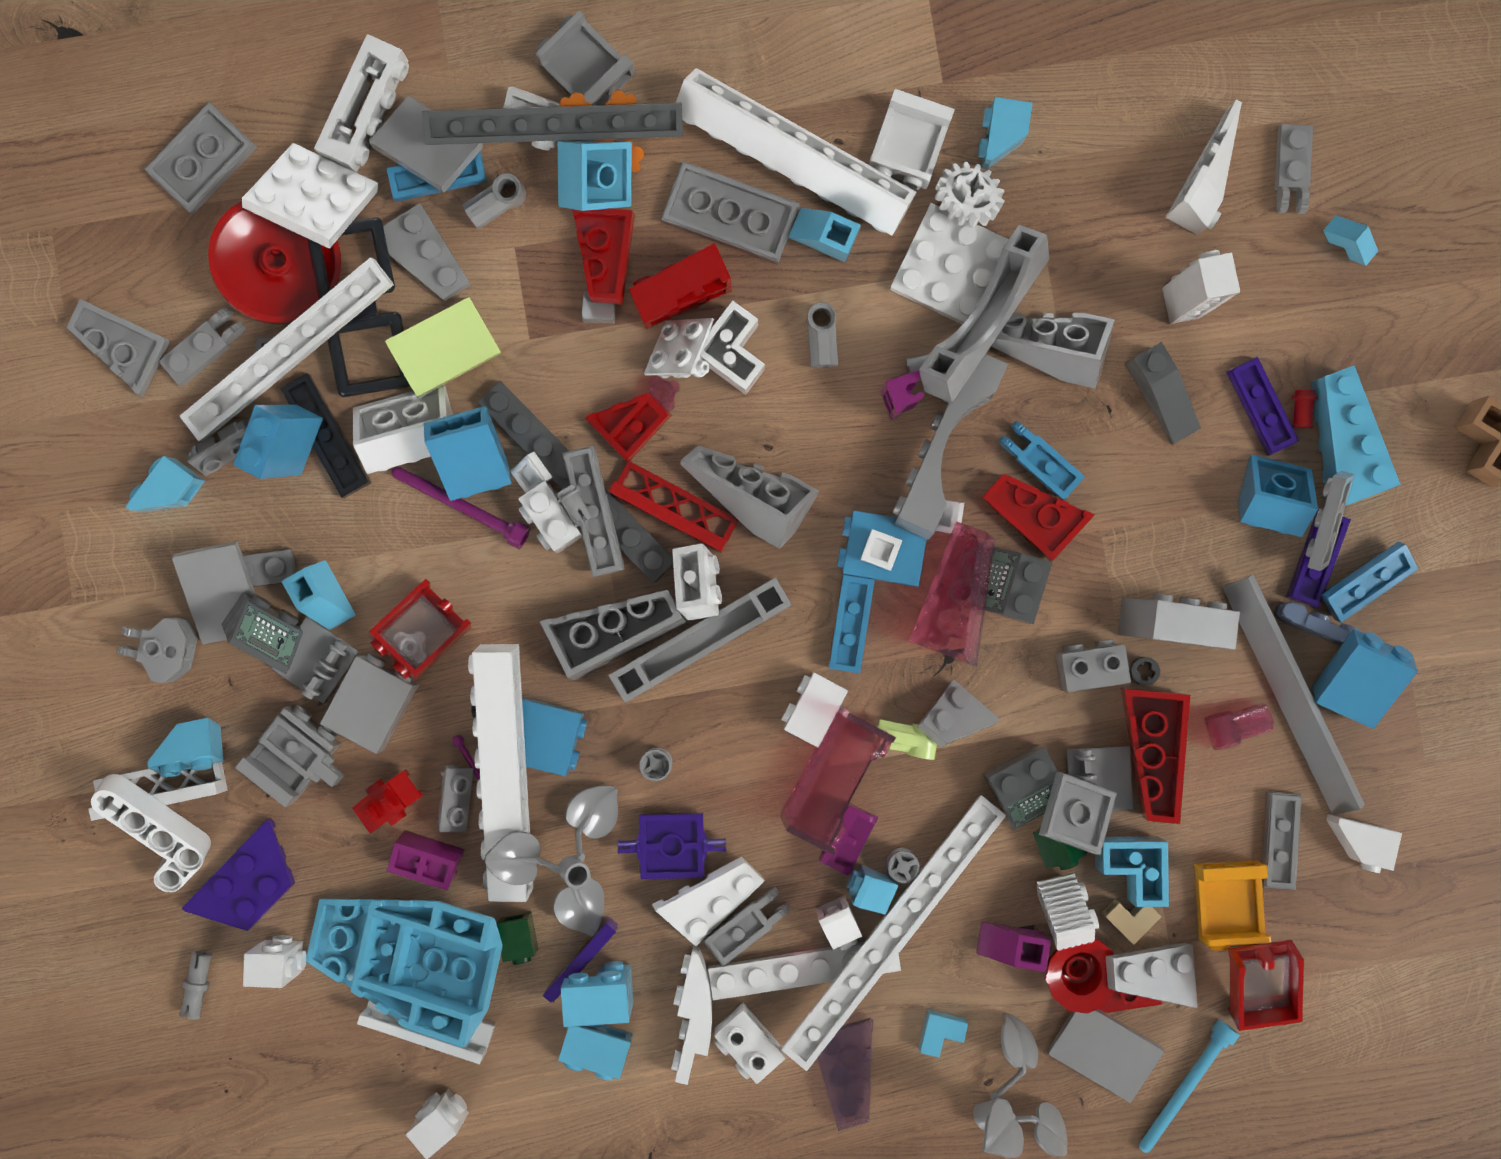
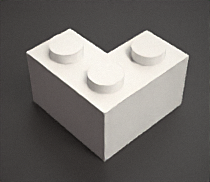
M732 300L709 331L700 357L708 362L709 368L746 395L764 372L765 364L743 348L757 329L758 319Z

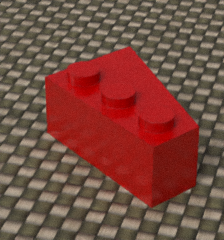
M716 243L707 246L678 263L665 267L661 272L652 277L645 276L636 280L633 283L634 286L629 288L631 297L646 329L732 292L731 277Z

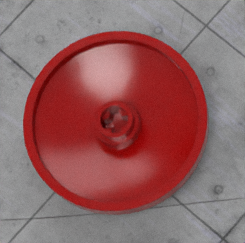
M242 201L231 207L219 219L210 237L208 249L209 268L216 288L235 310L259 322L289 324L319 300L306 237L242 208ZM337 240L330 249L321 245L330 290L338 284L341 274V252Z

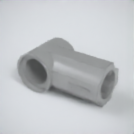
M504 173L499 175L491 186L462 206L476 228L481 229L510 208L520 207L525 202L526 190L514 175ZM508 185H516L515 194L510 198H504V188Z
M821 302L812 306L806 319L811 368L838 366L836 313L833 307L827 303ZM819 311L825 312L829 316V324L824 327L817 326L813 322V314Z

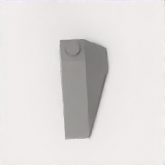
M1013 313L991 347L1063 382L1096 389L1105 362L1115 319L1086 313H1073L1072 318H1054V313H1043L1042 318H1026L1021 313Z
M699 445L681 460V465L747 529L778 549L796 533L819 493V490L792 475L782 472L781 477L764 472V466L754 463L753 468L736 463V459L733 456Z

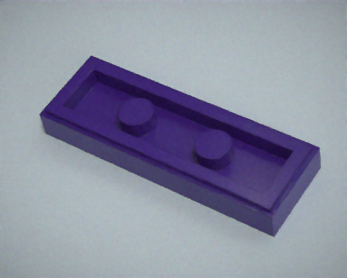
M1258 357L1226 372L1267 456L1299 442Z
M1319 509L1315 514L1286 594V598L1313 608L1320 607L1322 601L1321 594L1326 590L1351 521L1349 518L1342 517L1329 565L1321 571L1308 568L1310 558L1306 557V552L1311 539H1316L1318 527H1315L1314 524Z
M610 917L596 934L591 937L546 988L543 997L550 1003H554L561 995V986L564 978H569V975L574 973H580L616 933L618 924Z

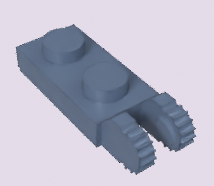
M1296 602L1279 603L1274 608V616L1280 619V621L1283 620L1284 623L1340 646L1353 629L1359 630L1356 627L1341 623L1340 627L1329 623L1330 617L1318 612L1311 611L1308 614L1305 606L1296 604Z

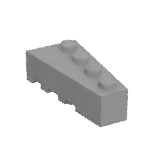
M664 590L628 599L624 602L607 604L595 609L567 614L563 617L542 620L540 623L567 678L575 681L686 623V620L676 609V601L669 590Z

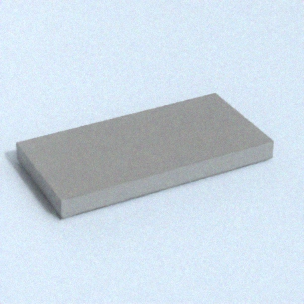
M682 161L663 211L661 222L779 264L800 203Z

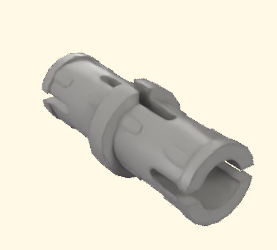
M205 951L191 952L187 979L183 980L182 988L185 991L179 1013L181 1018H185L186 1014H188L187 1019L194 1020L201 1017L204 993L209 989L210 984L207 981L210 961L213 955L210 952H206V955H204Z

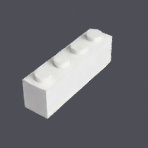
M1219 250L1202 253L1199 255L1198 260L1189 263V267L1181 269L1180 274L1171 277V281L1162 288L1170 324L1199 319L1240 293L1232 253L1220 255Z

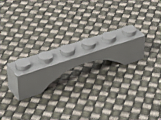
M1018 225L1003 247L991 280L973 312L952 336L934 347L919 369L924 392L953 403L1049 261L1050 256L1046 234Z
M985 354L953 403L942 400L948 404L944 413L938 411L930 429L934 430L935 433L931 441L925 439L918 457L923 460L919 469L913 467L905 485L909 486L910 489L906 498L900 495L893 513L898 516L894 525L927 540H930L947 505L942 490L941 464L948 436L962 418L974 409L990 402L1006 371L1007 363Z
M775 577L721 609L718 616L704 619L610 674L609 677L624 703L785 610L792 604Z

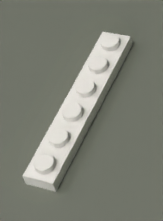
M858 942L844 950H841L840 947L835 949L826 947L731 962L724 966L721 964L708 966L713 1000L833 982L864 942ZM899 954L883 974L901 971Z

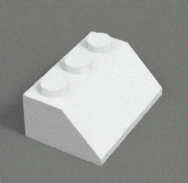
M445 385L419 398L411 391L353 408V446L367 474L386 471L395 466L414 463L431 457L424 442V423L453 415Z

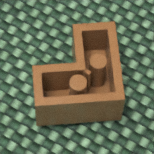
M1487 396L1471 401L1455 428L1481 444L1465 471L1491 487L1501 486V403Z

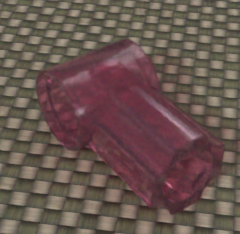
M1263 703L1236 712L1226 711L1204 718L1213 750L1230 748L1242 743L1241 740L1274 730L1272 714L1266 704Z

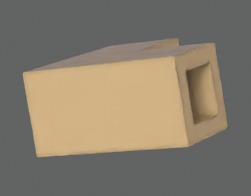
M1116 899L1101 912L1133 945L1162 917L1153 907L1135 906L1128 912Z

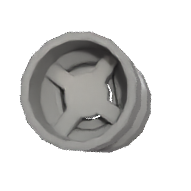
M662 747L648 749L640 760V771L650 781L665 779L673 766L671 754Z

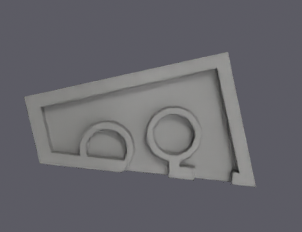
M420 203L383 226L389 255L445 302L472 286ZM371 233L367 237L373 242Z
M81 299L66 327L141 397L145 396L160 364L159 360L163 357L170 343V340Z

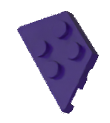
M271 818L267 819L182 909L185 912L246 931L252 929L295 884L292 871L286 864L284 848L282 845H279L276 837L274 821Z

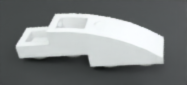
M693 946L691 955H684L681 973L686 974L684 986L677 985L673 1003L679 1006L677 1016L689 1019L682 1020L678 1039L684 1040L682 1051L675 1050L671 1070L677 1071L675 1082L688 1085L694 1055L708 1056L713 1014L712 992L706 963L700 948Z

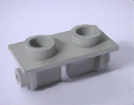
M234 421L217 432L221 440L218 443L213 436H210L199 444L192 446V451L188 453L190 457L188 463L204 476H207L234 460L247 428L245 421Z
M445 765V770L441 771L443 776L441 787L442 799H440L438 818H436V823H439L438 832H467L473 768H458V766Z

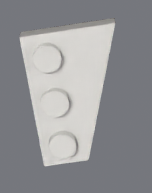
M740 857L708 874L706 880L691 888L687 885L678 890V895L666 901L661 899L652 905L657 913L692 944L697 946L765 880L743 857Z

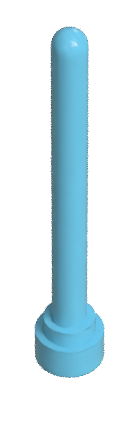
M1218 1019L1211 1028L1213 1031L1210 1036L1212 1038L1211 1042L1140 1141L1139 1148L1142 1152L1148 1153L1152 1150L1222 1048L1227 1049L1229 1045L1233 1046L1239 1038L1240 1034L1222 1020Z

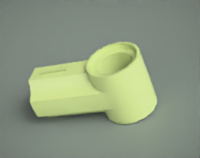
M883 719L878 720L874 746L907 752V755L935 760L937 744L917 727V723L908 725Z

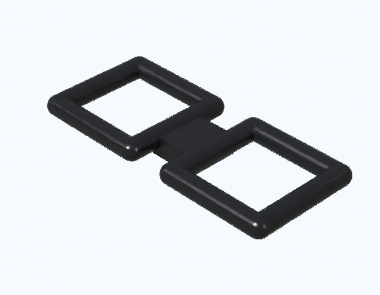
M378 217L353 221L341 236L371 231L377 263L394 284L383 294L392 293L395 290V282L382 220ZM307 238L320 300L330 291L321 244ZM376 300L327 340L337 391L341 397H351L410 386L400 368V375L349 384L339 334L389 325L392 337L404 331L401 315L398 312L379 314Z

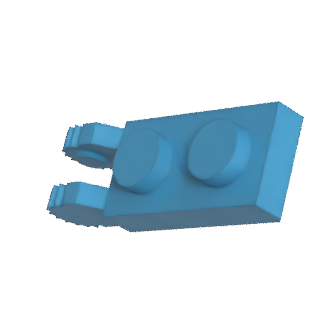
M1015 421L1011 426L1014 433L1029 444L1022 451L1011 439L1005 436L998 440L999 444L1009 454L1016 457L1015 460L1057 498L1065 500L1085 476L1039 435L1035 436L1025 426Z

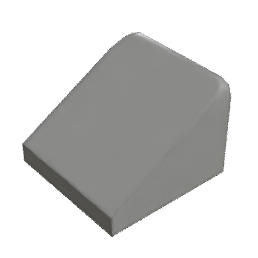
M584 291L582 306L583 323L615 324V304L591 302L588 291Z

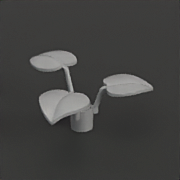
M593 786L580 791L569 802L565 818L571 826L577 828L575 832L576 856L563 858L559 865H555L543 858H538L541 851L538 840L530 833L516 831L501 838L486 853L484 861L487 868L499 880L511 885H524L532 882L537 876V864L558 873L569 887L561 889L555 897L553 911L556 918L568 928L594 936L603 915L604 892L601 885L590 877V870L583 863L585 855L583 854L581 834L583 832L587 837L597 839L611 832L618 817V790L613 786Z
M1008 1013L1002 1014V1050L1008 1062L1015 1068H1019V1070L996 1092L990 1093L991 1100L974 1106L973 1115L975 1122L979 1128L984 1130L982 1152L1010 1159L1019 1157L1023 1151L1024 1137L1018 1122H1032L1036 1124L1034 1137L1041 1149L1054 1157L1066 1156L1068 1152L1066 1127L1060 1112L1054 1105L1048 1102L1040 1103L1036 1108V1116H1015L1010 1103L1006 1099L1000 1098L1003 1093L1026 1074V1067L1033 1069L1037 1066L1038 1062L1037 1044L1031 1031L1017 1017Z

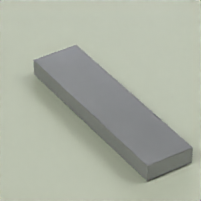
M595 446L562 453L570 485L573 484L575 489H580L578 494L590 514L593 515V518L580 525L592 577L624 570L625 567Z

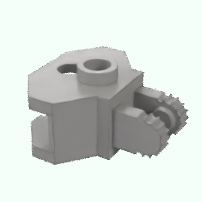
M164 618L152 629L144 630L122 627L121 634L131 638H140L138 649L127 645L118 646L117 654L134 657L136 661L142 662L151 681L159 683L176 682L191 670L198 637L189 620Z

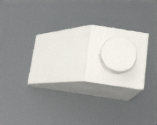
M1327 814L1326 820L1349 858L1360 862L1361 869L1380 873L1381 868L1394 871L1402 833Z
M845 895L816 908L819 923L832 949L840 947L841 950H844L858 943L857 939L862 937V934Z

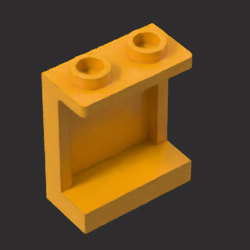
M1257 860L1194 864L1199 940L1215 951L1228 950L1230 945H1241L1242 947L1271 943V936L1265 931L1262 879L1268 878L1267 865Z

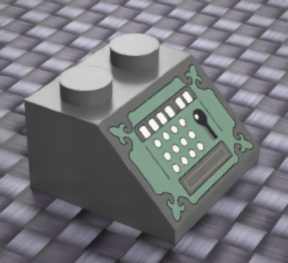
M985 545L967 606L1026 624H1034L1052 562L1023 553Z
M243 592L221 624L228 643L286 674L290 669L303 634L297 623L299 619L286 610H282L280 613L270 608L271 603L257 594L251 597Z
M1037 744L983 773V776L1003 813L1006 815L1011 828L1015 830L1045 814L1054 778L1058 771L1046 748Z

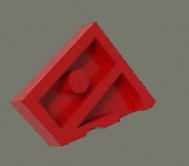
M645 393L627 402L610 406L611 408L598 413L589 414L585 419L626 461H631L672 415L651 393Z

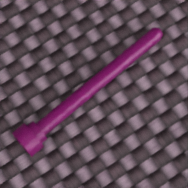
M396 466L391 470V474L395 479L504 535L503 538L508 540L507 544L519 550L525 544L531 527L521 522L517 524L513 521L508 523L461 498L450 501L446 490L402 467Z

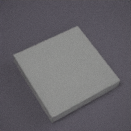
M1056 772L1039 835L1094 855H1100L1117 793L1070 775Z

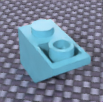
M995 97L990 108L985 107L982 127H987L986 138L980 139L978 158H983L981 169H989L1023 144L1029 132L1032 102Z
M801 208L788 238L846 263L861 225L833 212Z
M163 455L162 458L157 459L148 470L149 476L143 484L137 485L132 490L129 496L131 500L125 507L130 511L144 513L187 506L205 480L177 459Z
M326 560L305 567L281 581L296 609L328 630L356 616Z
M209 718L176 724L148 760V768L159 773L162 777H174L180 775L182 770L191 768L193 770H206L212 768L214 763L224 762L221 726Z
M861 864L858 871H852L846 888H849L848 893L852 905L886 915L899 885L893 878Z

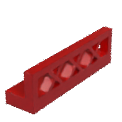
M631 461L626 463L617 482L614 480L608 491L619 499L721 553L739 522L736 517ZM631 470L643 475L646 488L633 491L624 486ZM648 479H650V480H652V481H654V482H656V483H658V484H657V485H654V486H650V485H649V482H648ZM662 487L671 490L674 503L664 506L659 505L654 501L652 490ZM648 492L650 499L646 498L641 494ZM676 494L686 499L677 501ZM688 502L697 504L702 517L689 521L682 517L679 505ZM676 507L678 514L669 510V508ZM703 508L714 514L705 516ZM720 516L730 522L722 538L710 532L707 520ZM703 521L705 529L695 523Z

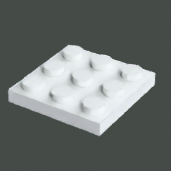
M293 143L242 197V208L330 249L378 192V183Z
M930 203L889 290L963 325L984 294L997 266L1001 251L1009 239L979 225L972 228L969 221H965L961 226L959 225V218L954 217L949 220L948 215L950 212L948 210L940 211L939 206Z

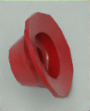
M1095 939L1092 943L1076 945L1073 948L1069 947L1061 951L1056 949L1048 959L1045 975L1051 996L1062 1007L1071 1012L1088 1014L1105 1007L1116 992L1108 989L1106 956L1114 955L1113 950L1099 939Z

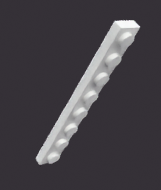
M369 258L182 413L180 418L198 441H204L391 288L394 285L377 261Z

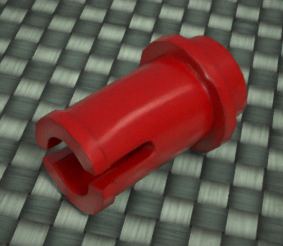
M1295 390V396H1291V399L1295 400L1292 427L1312 429L1314 428L1315 400H1318V396H1315V390Z

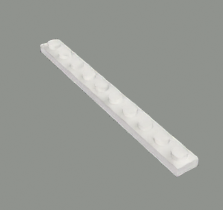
M982 795L977 797L919 871L916 878L908 885L781 1047V1050L804 1070L807 1071L1006 817L1002 811Z

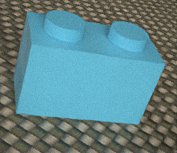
M606 1025L568 1027L558 1061L564 1063L566 1068L574 1071L586 1069L595 1072V1076L604 1080H613V1078L620 1080L633 1033Z

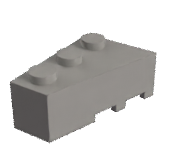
M1153 594V600L1122 598L1118 635L1235 650L1240 612L1227 610V604L1208 602L1207 607L1200 606L1201 600L1181 598L1180 603L1173 602V596Z

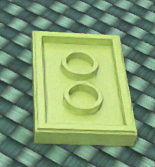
M470 297L385 341L417 398L501 354Z

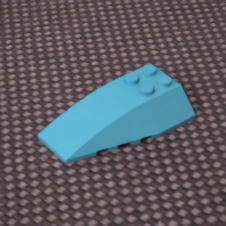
M323 898L319 899L306 962L337 983L342 982L350 987V991L359 998L365 997L376 1005L375 1008L383 1014H390L398 1019V1024L404 1028L465 1048L489 1009L503 945L495 918L441 901Z

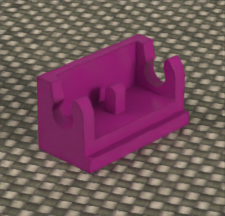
M919 370L886 381L880 390L891 420L896 419L901 413L913 409L925 395L924 392H919L912 396L913 392L911 390L916 387L915 383L921 379Z
M847 801L819 856L820 863L849 876L878 820V816Z
M404 830L394 843L387 872L448 891L457 875L458 870L456 868L463 857L465 849Z

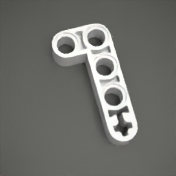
M118 774L106 776L91 798L92 808L98 814L163 857L154 875V883L160 890L164 892L179 890L202 866L211 847L209 836L127 778Z

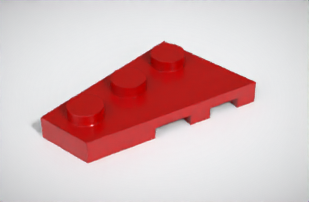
M572 209L578 243L582 254L588 295L591 302L623 305L635 219L633 210L598 209L580 211Z
M1002 474L981 497L1050 562L1062 552L1095 516L1091 512L1070 505L1062 499L1050 496L1006 474Z

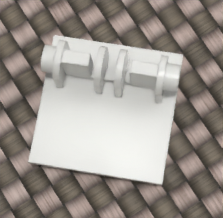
M701 318L665 321L653 353L649 358L644 375H658L661 378H668L669 376L688 378L691 374L695 377H703L709 372V364L700 357L714 319Z

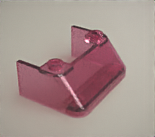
M840 706L819 747L815 746L784 804L780 818L786 831L834 856L836 848L833 843L838 844L846 830V826L842 825L844 820L842 816L871 761H875L879 756L884 758L896 737L851 710Z

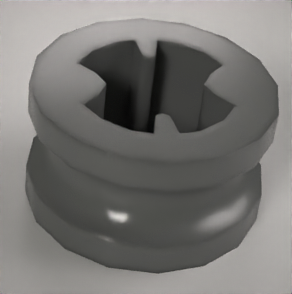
M1137 658L1130 666V677L1139 685H1151L1160 677V667L1152 658ZM1143 662H1147L1149 670L1153 671L1151 678L1146 676V680L1140 679L1141 673L1137 671L1138 665L1144 666Z

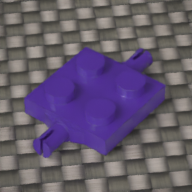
M703 812L640 814V832L637 840H618V854L637 853L640 861L641 879L704 878V861L707 852H726V838L707 839L704 831Z

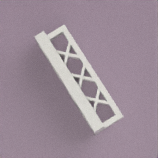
M222 762L213 764L216 780L205 782L197 777L195 774L198 770H182L181 774L186 776V779L181 787L177 789L164 782L167 777L160 776L158 778L153 775L157 774V772L151 769L121 774V776L128 780L132 779L131 782L135 785L140 777L143 776L156 783L149 794L164 805L228 791ZM103 779L93 781L95 791ZM191 780L197 783L195 785L188 786ZM160 787H162L163 789L166 790V791L158 792V790L160 789ZM92 807L88 808L91 821L104 818Z
M371 1001L368 1002L367 1008L360 1014L357 1022L358 1025L477 1064L481 1063L487 1053L496 1025L495 1022L482 1019L468 1045L465 1048H461L404 1028L398 1024V1019L390 1014H383L375 1008L376 1005Z

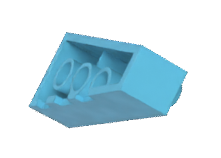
M1355 366L1310 382L1311 390H1315V396H1318V400H1315L1314 415L1315 423H1318L1320 439H1318L1319 452H1322L1323 483H1326L1329 477L1333 478V475L1340 471L1354 474L1346 505L1401 485Z

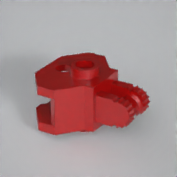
M407 769L385 783L382 779L376 781L365 789L368 795L352 807L370 834L387 822L390 826L399 822L407 816L404 810L425 795L422 790L418 791L408 777L410 773Z

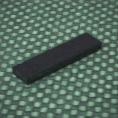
M306 373L281 387L280 389L289 405H298L323 418L313 443V448L341 498H346L371 484L369 477L311 374Z

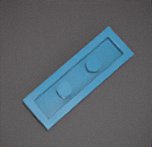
M481 151L446 191L488 182ZM401 165L386 168L395 202L441 193L440 190Z
M1398 541L1328 589L1321 596L1333 619L1341 623L1417 571L1418 567L1407 545Z
M843 575L828 669L860 674L874 579Z

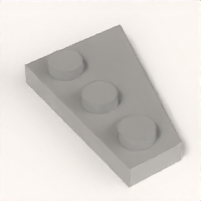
M1184 942L1106 956L1108 989L1198 1008L1193 944Z

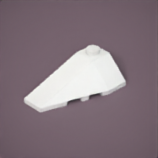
M1237 99L1225 111L1166 215L1167 219L1196 235L1201 234L1207 228L1211 230L1221 215L1217 210L1224 197L1242 104Z

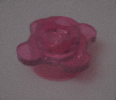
M653 376L649 380L651 386L649 393L667 411H671L675 407L674 399L675 394L680 390L679 384L674 380L668 382L662 380L659 376ZM665 391V395L660 396L659 392Z

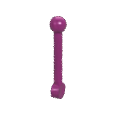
M455 735L452 738V744L459 748L479 780L480 770L475 767L474 760L464 746V738L461 735Z

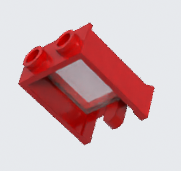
M425 579L369 630V635L372 639L369 644L382 657L385 654L395 661L392 667L404 679L410 676L416 682L430 666L471 629V622L468 619L463 621L453 611L452 604L445 598L442 600L430 588V582Z
M1292 940L1228 948L1230 958V1007H1228V1011L1239 1031L1303 1022L1304 959Z

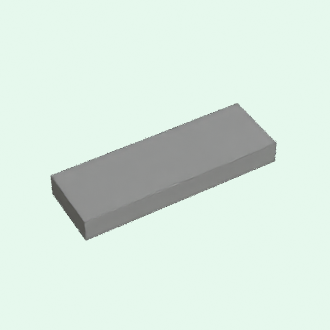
M1266 791L1262 863L1267 865L1268 878L1262 879V887L1296 890L1301 794Z

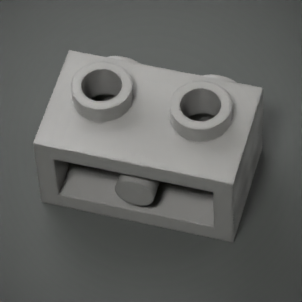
M1114 639L1096 641L1095 648L1084 649L1083 644L1064 646L1065 652L1056 653L1061 691L1073 692L1131 683L1125 645L1115 644Z

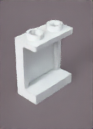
M894 89L888 111L869 161V166L891 178L903 181L902 184L910 189H927L955 109Z

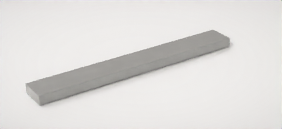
M1254 575L1226 584L1222 588L1233 611L1240 612L1239 623L1332 815L1360 810L1365 803Z

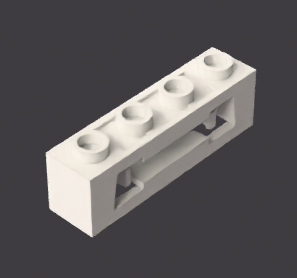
M369 34L366 35L314 147L320 156L356 173L360 166L365 165L369 157V140L383 125V115L386 109H390L395 101L396 87L399 81H403L408 73L409 60L402 49ZM371 74L372 79L375 81L354 124L356 131L353 135L350 128L370 87L368 79Z

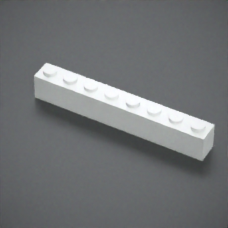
M697 68L683 81L676 103H682L683 121L696 125L707 131L711 137L732 145L739 153L755 158L762 162L766 168L787 176L794 184L804 186L817 193L821 199L842 207L849 215L859 217L872 224L876 230L886 232L891 236L894 234L916 195V191Z
M480 644L472 652L468 660L469 673L474 675V686L471 688L470 700L472 706H476V717L473 720L472 730L473 736L478 737V749L475 751V767L480 768V779L477 782V797L482 799V810L479 813V828L484 829V840L481 843L482 860H484L486 853L509 833L516 831L530 833L519 644ZM487 866L483 874V888L488 890V901L526 902L533 890V881L524 885H511L495 877Z

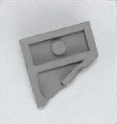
M953 679L947 684L917 727L942 748L979 730L992 727L999 721V718Z

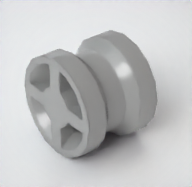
M899 847L889 852L886 857V868L895 881L900 883L911 882L918 875L920 866L918 859L912 851Z

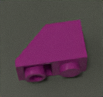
M981 921L976 953L1013 967L1046 972L1051 939L1042 931Z

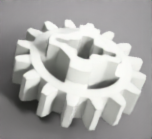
M964 162L962 168L956 163L953 164L950 170H944L935 187L938 191L935 200L942 201L939 207L940 211L948 210L950 212L948 219L959 218V225L961 226L965 221H969L972 228H975L978 221L983 226H986L990 219L994 220L1004 203V200L1001 198L1004 194V189L997 188L1000 180L991 179L992 171L990 170L984 173L981 172L979 164L974 169L970 168L968 162Z

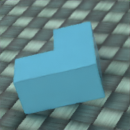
M1335 216L1323 230L1329 243L1345 248L1350 261L1366 266L1378 252L1369 226Z
M927 1009L918 1045L920 1053L940 1058L944 1038L964 1043L968 1027L966 1018Z

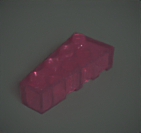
M956 521L909 641L976 668L978 665L995 539L986 531Z

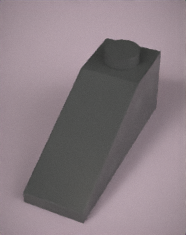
M1162 342L1125 363L1172 445L1201 429L1180 373Z

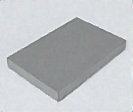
M408 96L373 135L369 143L375 150L445 193L481 151L483 144L425 145L422 111L431 109Z
M208 102L144 170L189 213L194 215L258 147Z
M238 541L175 553L172 556V560L202 644L227 640L221 625L243 592L251 597L255 594Z
M1099 1009L1088 1014L1071 1012L1047 1049L1048 1055L1129 1103L1132 1102L1165 1052L1164 1048Z

